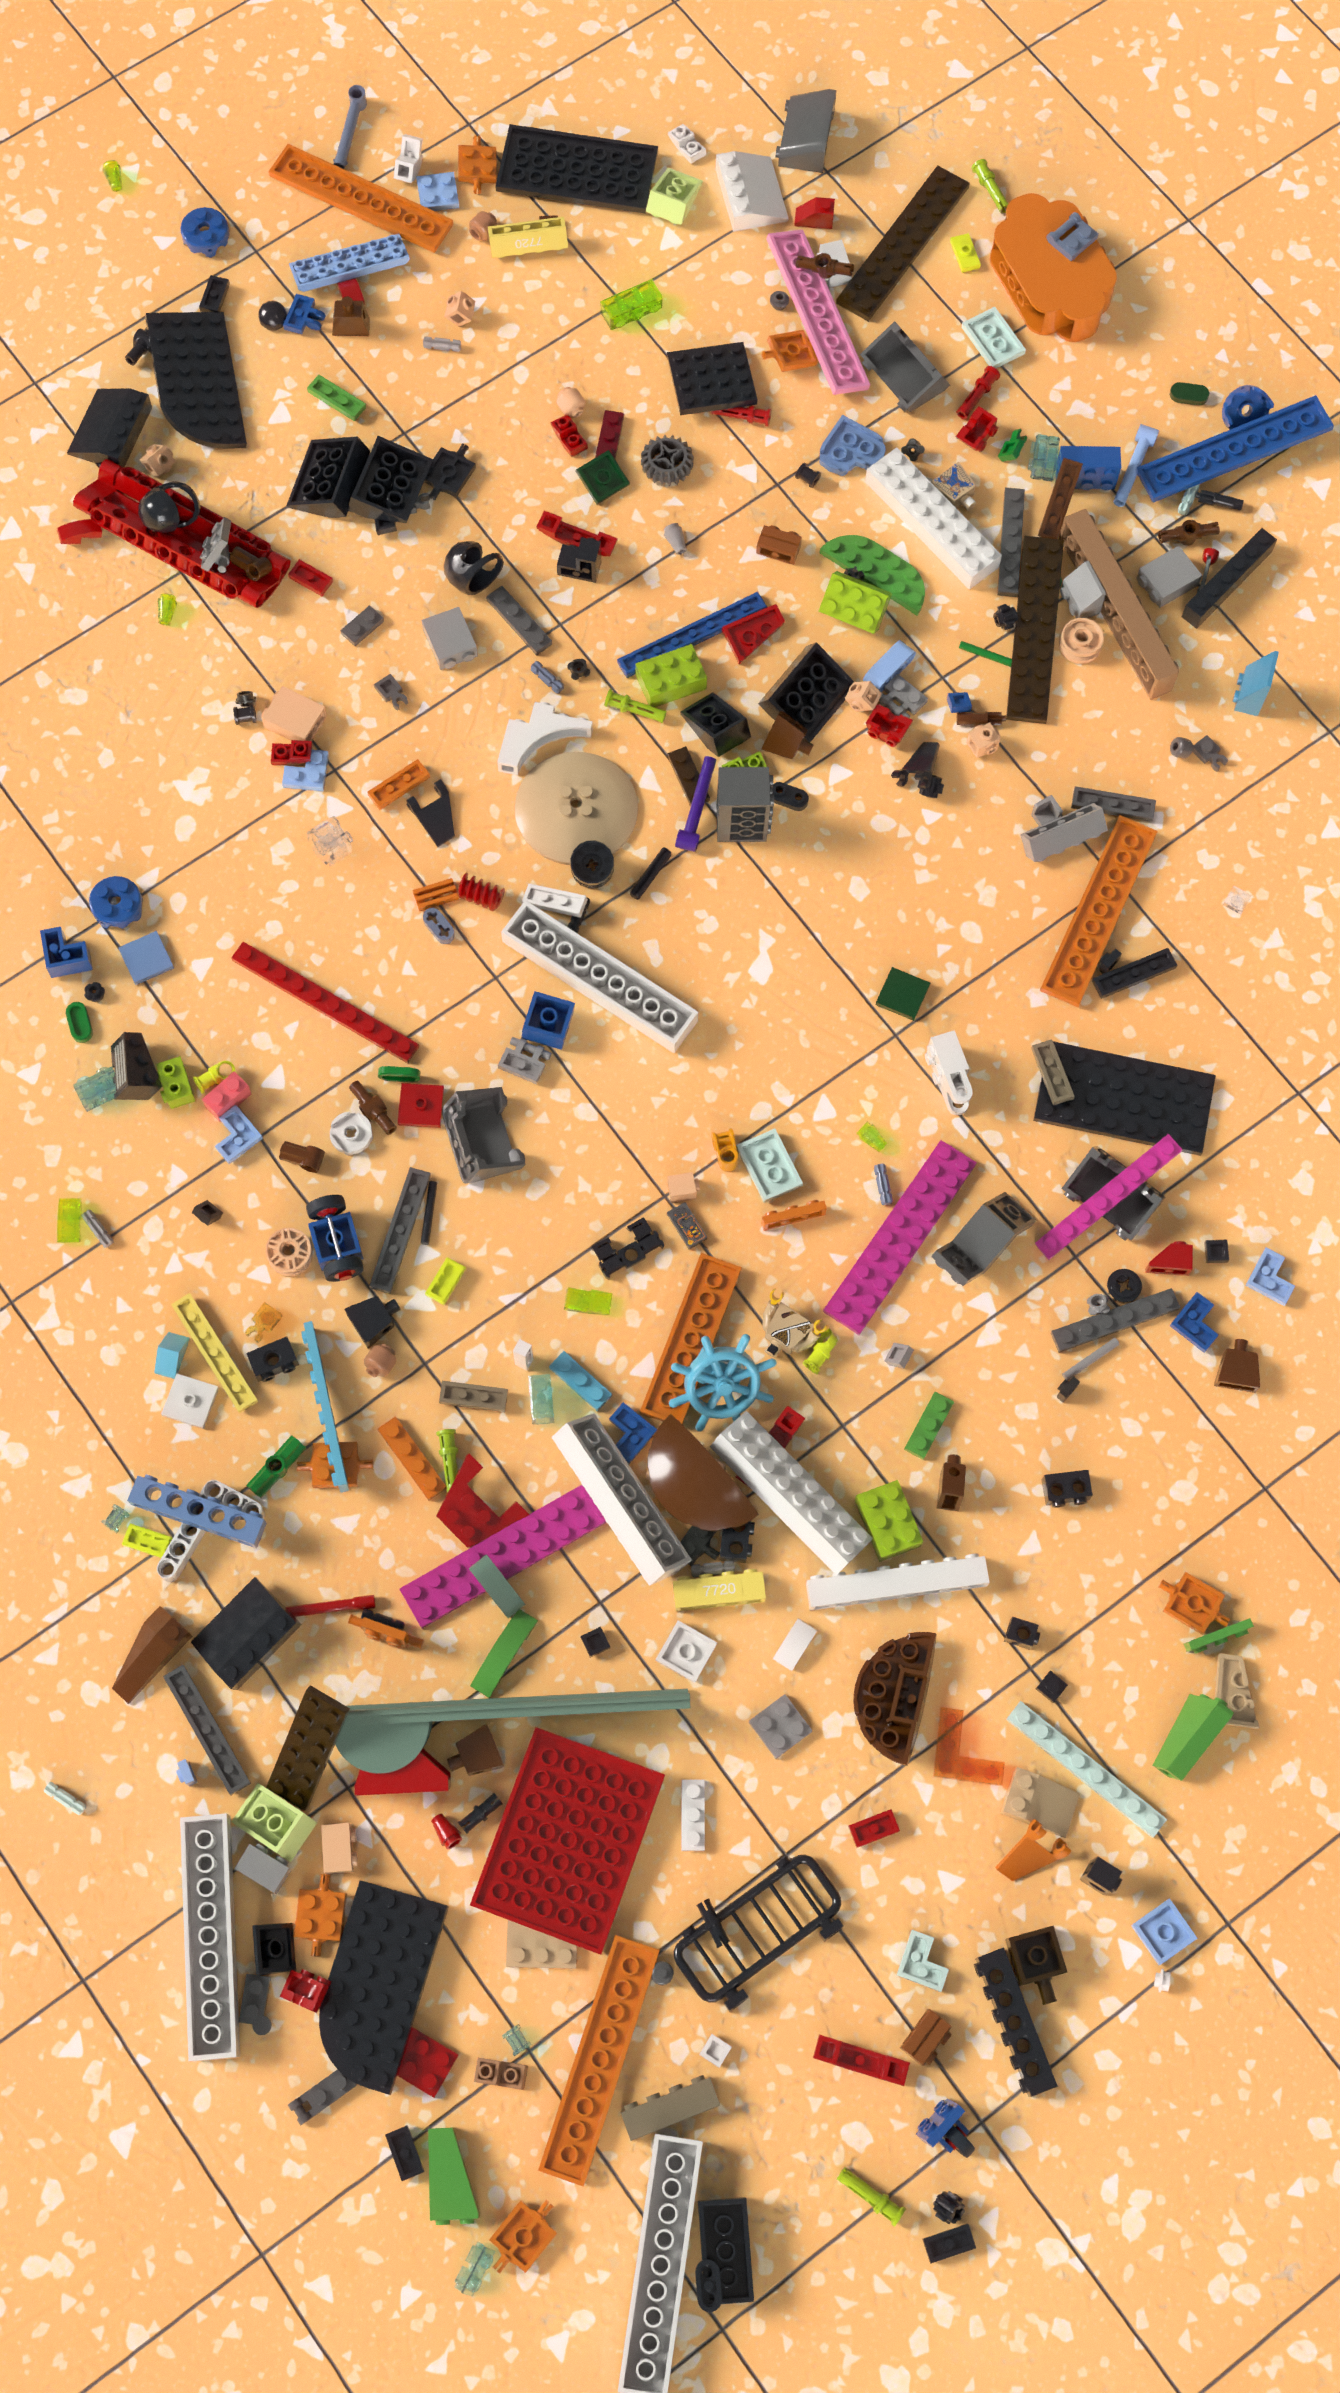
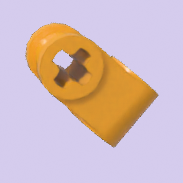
M730 1128L728 1131L721 1133L711 1132L719 1167L725 1172L735 1170L738 1165V1152L733 1129ZM726 1156H730L734 1160L731 1162H726L723 1160V1158Z

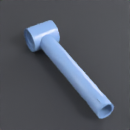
M1140 424L1134 440L1138 443L1113 501L1116 506L1123 507L1138 474L1137 467L1141 466L1148 447L1154 446L1159 430Z

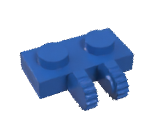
M296 294L283 327L284 330L303 334L306 326L318 331L322 325L316 320L322 321L326 315L324 312L314 309V298Z

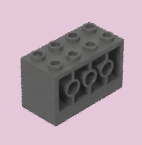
M719 767L716 801L717 842H767V834H771L774 794H772L773 775H769V767Z

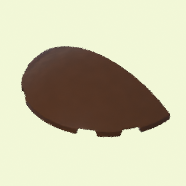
M670 1414L655 1432L647 1458L650 1485L662 1507L683 1524H690L706 1531H719L720 1529L731 1527L737 1528L759 1515L728 1473L696 1437Z
M932 1632L908 1633L906 1637L887 1641L878 1648V1652L870 1660H866L855 1683L853 1697L854 1712L864 1737L881 1755L905 1766H908L925 1707L937 1636L936 1633Z

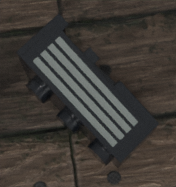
M124 1032L111 1045L112 1067L115 1070L113 1083L116 1085L114 1100H150L163 1086L142 1033Z

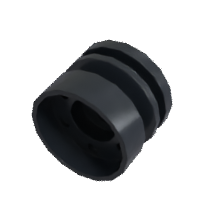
M596 840L585 841L573 850L570 863L574 880L588 889H597L606 885L614 872V857L611 850L604 843ZM590 862L598 865L594 871H591V868H587Z

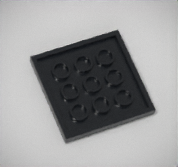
M744 342L667 352V360L680 416L757 405L758 399Z

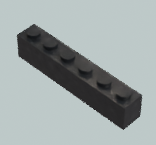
M1261 528L1186 604L1181 617L1197 629L1272 553L1277 539Z

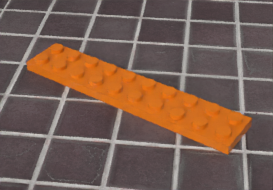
M290 144L286 145L269 170L270 177L392 234H400L401 238L433 253L436 252L454 225L453 220Z
M1119 815L1040 988L1041 992L1079 1007L1155 839L1157 830Z
M615 1935L538 2171L584 2187L660 1950Z

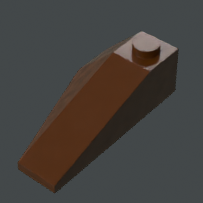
M159 1606L143 1623L112 1689L129 1704L193 1636L167 1611Z

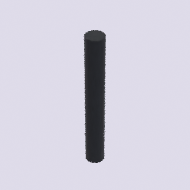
M429 1181L420 1242L423 1245H429L437 1190V1182Z

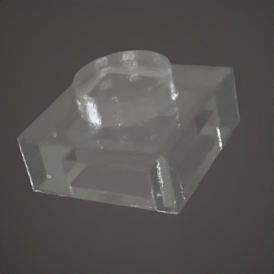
M1233 886L1223 906L1241 915L1252 895Z

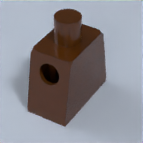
M344 297L342 300L335 301L332 336H369L370 317L363 302L353 301L350 297Z
M780 711L761 749L793 759L798 751L809 756L814 744L804 740L808 731L804 726L785 712Z
M1235 1339L1234 1349L1228 1348L1225 1350L1214 1386L1256 1393L1260 1388L1258 1354L1247 1351L1248 1340Z
M948 1455L947 1462L943 1463L936 1509L959 1512L964 1497L966 1466L960 1464L961 1457L959 1455Z
M488 1724L481 1726L458 1741L456 1747L459 1754L447 1758L452 1772L465 1767L468 1776L505 1767Z

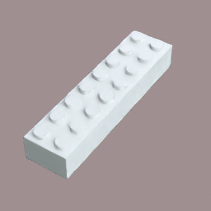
M897 447L867 468L865 483L969 590L999 568L1002 555Z
M747 1411L721 1432L710 1445V1448L836 1575L873 1539Z
M595 1413L566 1423L552 1436L558 1449L562 1452L569 1466L573 1469L649 1586L677 1574L692 1561Z

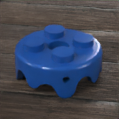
M208 207L194 209L183 218L180 226L183 244H186L194 254L203 253L207 257L212 258L216 255V250L220 246L225 247L228 243L230 235L228 222L225 216L216 209ZM202 227H209L208 230H200Z
M1240 386L1228 395L1223 404V422L1231 430L1268 415L1269 410L1274 408V403L1267 393L1258 386ZM1249 405L1248 412L1242 414L1243 407Z
M121 876L107 877L93 887L89 897V907L94 918L103 928L108 929L109 926L123 929L131 922L138 921L141 918L143 898L139 888L130 879ZM113 897L121 898L118 904H110V900Z

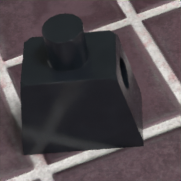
M375 1296L349 1306L344 1310L368 1349L395 1326L390 1316L401 1309L395 1299L383 1305L379 1297Z

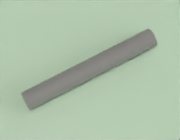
M1113 1338L1062 1373L1063 1378L1071 1379L1120 1345L1118 1340Z

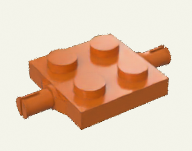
M477 135L473 137V145H458V181L474 184V194H477V188L478 194L482 192L481 184L496 183V147L481 146V136L479 135L478 142Z
M804 330L770 335L767 342L771 350L762 351L763 359L775 358L782 372L816 366L818 362L813 346Z
M339 1442L348 1486L358 1487L360 1469H373V1459L360 1460L357 1442ZM313 1443L310 1462H297V1471H311L313 1488H335L331 1473H335L334 1465H329L327 1453L331 1452L330 1446L325 1445V1443Z
M1187 1572L1183 1574L1179 1583L1175 1586L1164 1579L1160 1582L1158 1588L1170 1594L1168 1603L1163 1610L1164 1613L1201 1635L1205 1633L1208 1625L1214 1620L1225 1627L1228 1625L1230 1619L1219 1613L1220 1604L1225 1597L1221 1592Z
M352 1614L350 1615L348 1624L363 1629L364 1634L371 1640L377 1642L380 1639L386 1640L389 1646L401 1649V1646L407 1648L408 1644L420 1649L423 1646L424 1639L411 1636L412 1634H407L405 1631L365 1617L362 1619Z
M321 1874L319 1888L313 1890L299 1889L294 1929L295 1938H306L313 1941L311 1956L321 1957L322 1942L341 1940L347 1893L330 1890L329 1881L331 1875Z
M520 2200L489 2239L502 2255L492 2266L496 2270L501 2262L503 2263L497 2270L499 2274L509 2262L517 2265L526 2273L556 2236L557 2232L548 2225L545 2216L554 2207L550 2204L544 2211V2208L549 2203L548 2200H545L538 2211L530 2209Z

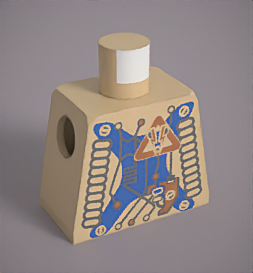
M959 461L931 481L956 509L963 505L967 511H970L976 506L977 502L972 498L975 484Z

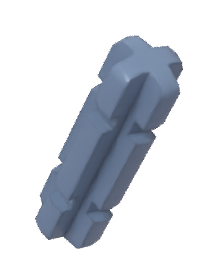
M535 661L531 665V671L535 675H539L538 678L548 687H552L555 693L558 694L564 689V684L560 680H556V677L548 669L543 668L539 661Z
M883 1163L874 1166L880 1201L882 1205H890L893 1202V1198L890 1193L891 1189L888 1175L886 1174V1165Z

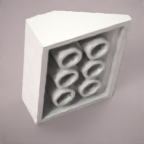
M737 151L716 154L715 170L733 232L789 221L771 157Z

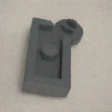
M246 1974L239 2023L252 2024L256 2034L266 2035L272 2028L271 2020L264 2016L271 1977Z

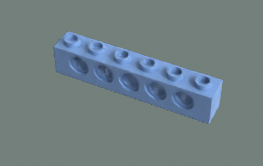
M145 1474V1477L137 1475L127 1500L132 1506L257 1549L267 1524L262 1519L263 1515L254 1511H250L249 1514L242 1512V1508L234 1504L222 1505L220 1504L221 1501L214 1497L208 1496L207 1499L199 1497L200 1493L187 1489L186 1492L179 1490V1486L170 1482H166L165 1485L157 1482V1478ZM161 1491L159 1499L151 1500L153 1492ZM182 1498V1504L179 1507H172L174 1499ZM202 1505V1513L194 1515V1507ZM222 1512L225 1514L222 1521H214V1516L217 1513ZM238 1520L246 1521L242 1529H235V1523Z

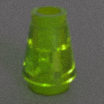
M115 160L106 161L103 164L102 172L111 190L114 192L120 191L123 188L121 166Z
M160 594V598L157 599L158 623L168 626L175 612L177 601L174 595Z
M868 1121L856 1133L859 1136V1140L878 1152L888 1144L875 1125H871Z

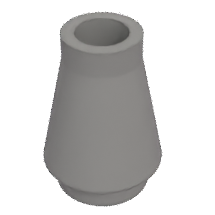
M678 523L666 526L664 528V537L675 550L676 555L686 552L687 548L682 527Z

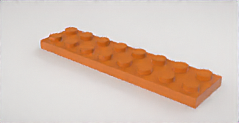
M704 1253L700 1254L640 1409V1414L662 1422L672 1414L683 1425L691 1403L687 1402L675 1408L669 1406L671 1399L686 1393L684 1387L685 1375L672 1371L671 1365L678 1363L689 1367L698 1357L703 1347L701 1342L703 1336H708L713 1345L742 1267Z

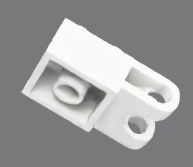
M954 1030L930 1038L925 1060L927 1065H931L933 1069V1081L935 1085H939L948 1111L952 1115H962L968 1109L973 1091L967 1077L969 1067ZM953 1102L963 1104V1107L956 1108L953 1106Z

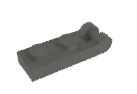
M337 2069L289 2103L288 2107L291 2111L294 2110L298 2117L297 2121L301 2126L355 2088L357 2084L346 2078ZM306 2101H308L312 2107V2109L308 2112H306L302 2106V2104Z

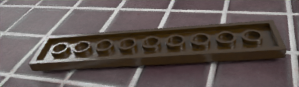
M937 165L838 296L836 304L869 322L968 190L970 183Z
M1024 535L1016 609L1018 620L1015 622L1006 720L1039 724L1047 723L1064 540Z

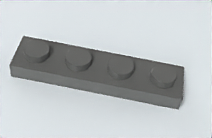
M500 586L486 596L488 603L536 656L552 645V640L503 586Z
M1075 786L1071 808L1080 809L1095 803L1103 808L1104 814L1121 815L1127 818L1152 822L1156 800Z

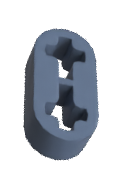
M427 909L423 913V922L439 943H451L455 937L451 924L438 909ZM430 915L432 917L436 916L437 924H435L433 920L429 921ZM440 928H442L444 932H448L449 936H441Z

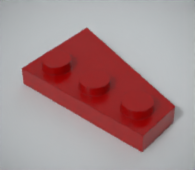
M774 604L723 626L722 632L738 664L743 662L784 625L785 620L777 604Z

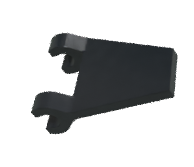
M923 742L902 769L894 770L891 777L899 778L896 785L905 786L909 773H916L914 778L922 780V783L919 785L920 788H928L932 780V773L940 747L939 743Z
M441 779L434 783V789L440 798L421 809L414 796L406 800L407 807L416 816L437 848L455 837L449 791Z

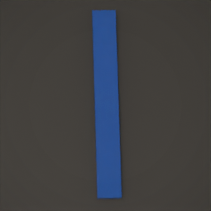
M756 592L617 659V664L625 677L629 678L635 675L636 663L690 644L695 646L722 633L723 626L767 608V605L760 594Z

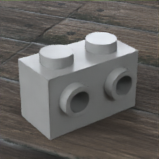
M258 1843L255 1847L249 1844L234 1869L277 1894L291 1872V1869L287 1867L289 1862L278 1855L275 1859L267 1855L269 1850Z

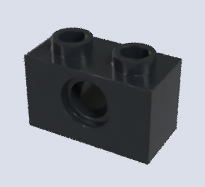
M287 1336L246 1353L258 1382L270 1381L275 1378V1375L282 1372L284 1374L292 1372L299 1365ZM272 1357L279 1358L278 1363L275 1365H269L268 1361Z
M1097 1856L1090 1860L1080 1881L1100 1894L1105 1895L1118 1889L1123 1880L1120 1878L1122 1871Z

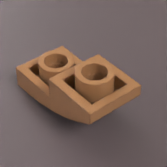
M478 2057L474 2082L524 2090L528 2065Z

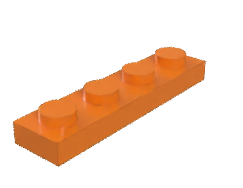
M396 1416L377 1429L428 1501L447 1488Z

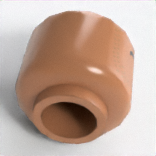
M479 212L469 222L471 236L477 241L488 240V226L497 225L496 217L490 212Z
M385 1344L373 1346L364 1358V1365L367 1368L366 1372L372 1377L387 1376L396 1364L395 1351Z

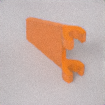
M1034 1819L1029 1824L1023 1838L995 1868L1008 1879L1014 1881L1056 1860L1067 1857L1072 1850L1066 1846L1067 1843L1061 1838L1054 1842L1051 1852L1035 1841L1044 1837L1047 1831L1039 1821Z

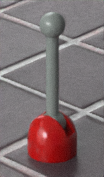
M1205 548L1203 551L1202 560L1206 567L1197 593L1205 585L1210 565L1215 564L1218 560L1219 551L1214 548Z

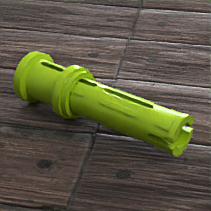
M986 159L976 161L971 167L973 173L977 174L980 185L986 187L1001 214L1006 213L1005 207L1007 208L1009 203L995 182L994 172L989 170Z
M609 689L604 703L605 707L611 706L620 709L622 713L629 711L661 723L664 722L667 713L665 710L632 700L627 694L623 696L615 693L612 689ZM638 708L653 712L654 714L640 710Z
M445 1429L436 1432L440 1442L439 1455L443 1458L447 1493L458 1473L456 1455L459 1451L455 1445L454 1438L456 1429Z
M847 2167L843 2168L836 2179L873 2206L876 2214L880 2213L890 2220L893 2227L896 2226L906 2210L905 2207H899L891 2201L889 2195L881 2194L873 2189L869 2184L847 2169Z

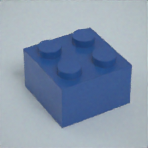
M534 991L523 1025L521 1038L562 1050L574 1013L575 1002Z

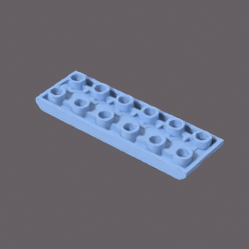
M395 234L329 253L315 255L307 259L297 260L289 263V267L298 290L305 292L405 265L410 258L400 234Z

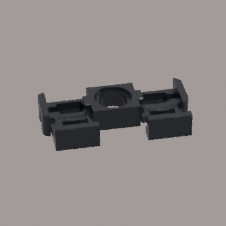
M644 1217L627 1226L626 1229L630 1232L633 1231L636 1236L634 1238L635 1241L618 1250L617 1254L616 1249L613 1250L610 1246L611 1241L609 1237L591 1247L600 1261L598 1266L607 1280L610 1279L609 1275L623 1267L629 1269L645 1260V1255L656 1248H664V1242L660 1240L658 1232H652ZM630 1249L635 1250L638 1254L637 1259L633 1261L628 1260L625 1256L626 1251Z

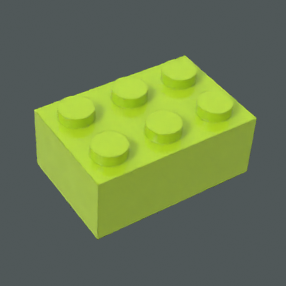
M836 571L831 575L818 612L875 634L880 628L892 593Z
M692 644L635 664V676L650 706L658 707L707 689V676Z
M898 1480L856 1495L854 1501L867 1533L873 1538L871 1543L879 1562L921 1547L923 1539Z

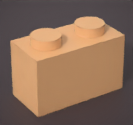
M350 1823L321 1825L324 1873L328 1875L354 1872V1866H358L357 1852H353L352 1845L353 1842H356V1829L351 1828Z

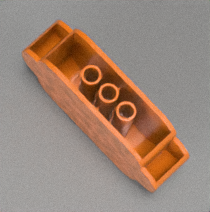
M1024 194L1010 201L1006 209L1005 220L999 223L995 229L993 247L990 253L991 266L1026 326L1032 332L1039 335L1057 333L1060 338L1069 342H1079L1090 338L1097 332L1101 316L1108 310L1117 280L1114 264L1112 261H1109L1104 247L1100 246L1097 239L1072 261L1066 258L1047 241L1046 236L1050 232L1056 231L1074 212L1078 213L1081 219L1088 224L1086 217L1082 216L1077 206L1069 201L1056 200L1049 203L1045 197L1039 194ZM1073 225L1059 239L1063 241L1077 228Z

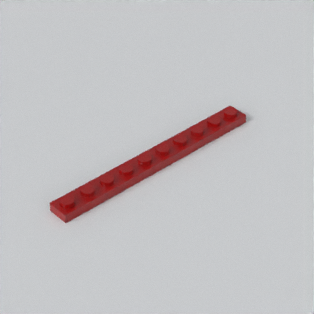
M245 942L241 943L231 957L233 962L407 1064L419 1048L418 1043Z

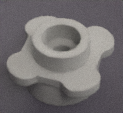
M1094 1294L1087 1299V1304L1090 1307L1088 1313L1090 1315L1108 1313L1110 1311V1307L1107 1305L1108 1297L1102 1294Z

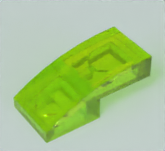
M59 1198L57 1243L81 1242L82 1198Z
M568 1287L564 1310L609 1315L613 1293L593 1289L586 1291Z

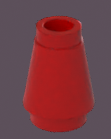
M443 1813L438 1814L431 1820L441 1845L445 1846L447 1850L452 1849L462 1841L461 1832Z

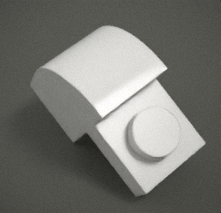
M408 134L402 136L401 153L395 160L394 179L409 183L416 179L423 159V155H421L423 138Z

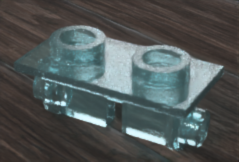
M478 2241L476 2245H472L465 2259L472 2266L469 2269L462 2265L454 2280L456 2283L454 2288L461 2291L462 2294L473 2297L474 2293L481 2287V2279L485 2271L492 2265L493 2256L496 2251L485 2247L484 2244Z

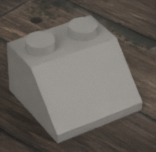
M1089 561L1081 564L1064 578L1060 589L1062 598L1066 599L1069 604L1072 616L1076 618H1090L1100 614L1106 592Z

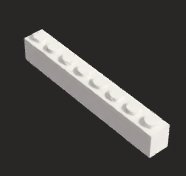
M969 1554L965 1556L966 1559L957 1560L956 1557H947L943 1559V1562L937 1563L934 1560H925L921 1562V1565L915 1566L912 1563H903L899 1565V1568L890 1569V1566L877 1567V1571L868 1572V1569H859L854 1571L855 1574L846 1575V1572H839L837 1575L833 1573V1577L824 1578L823 1575H814L810 1577V1580L806 1581L809 1610L987 1587L990 1582L985 1556L979 1557V1554Z

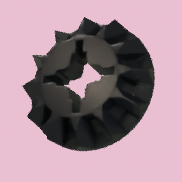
M1129 1269L1114 1271L1109 1276L1106 1285L1108 1294L1115 1301L1118 1300L1122 1303L1133 1302L1142 1290V1282L1139 1276ZM1128 1279L1129 1281L1127 1287L1129 1288V1290L1125 1289L1124 1291L1119 1292L1121 1286L1118 1283L1123 1284Z

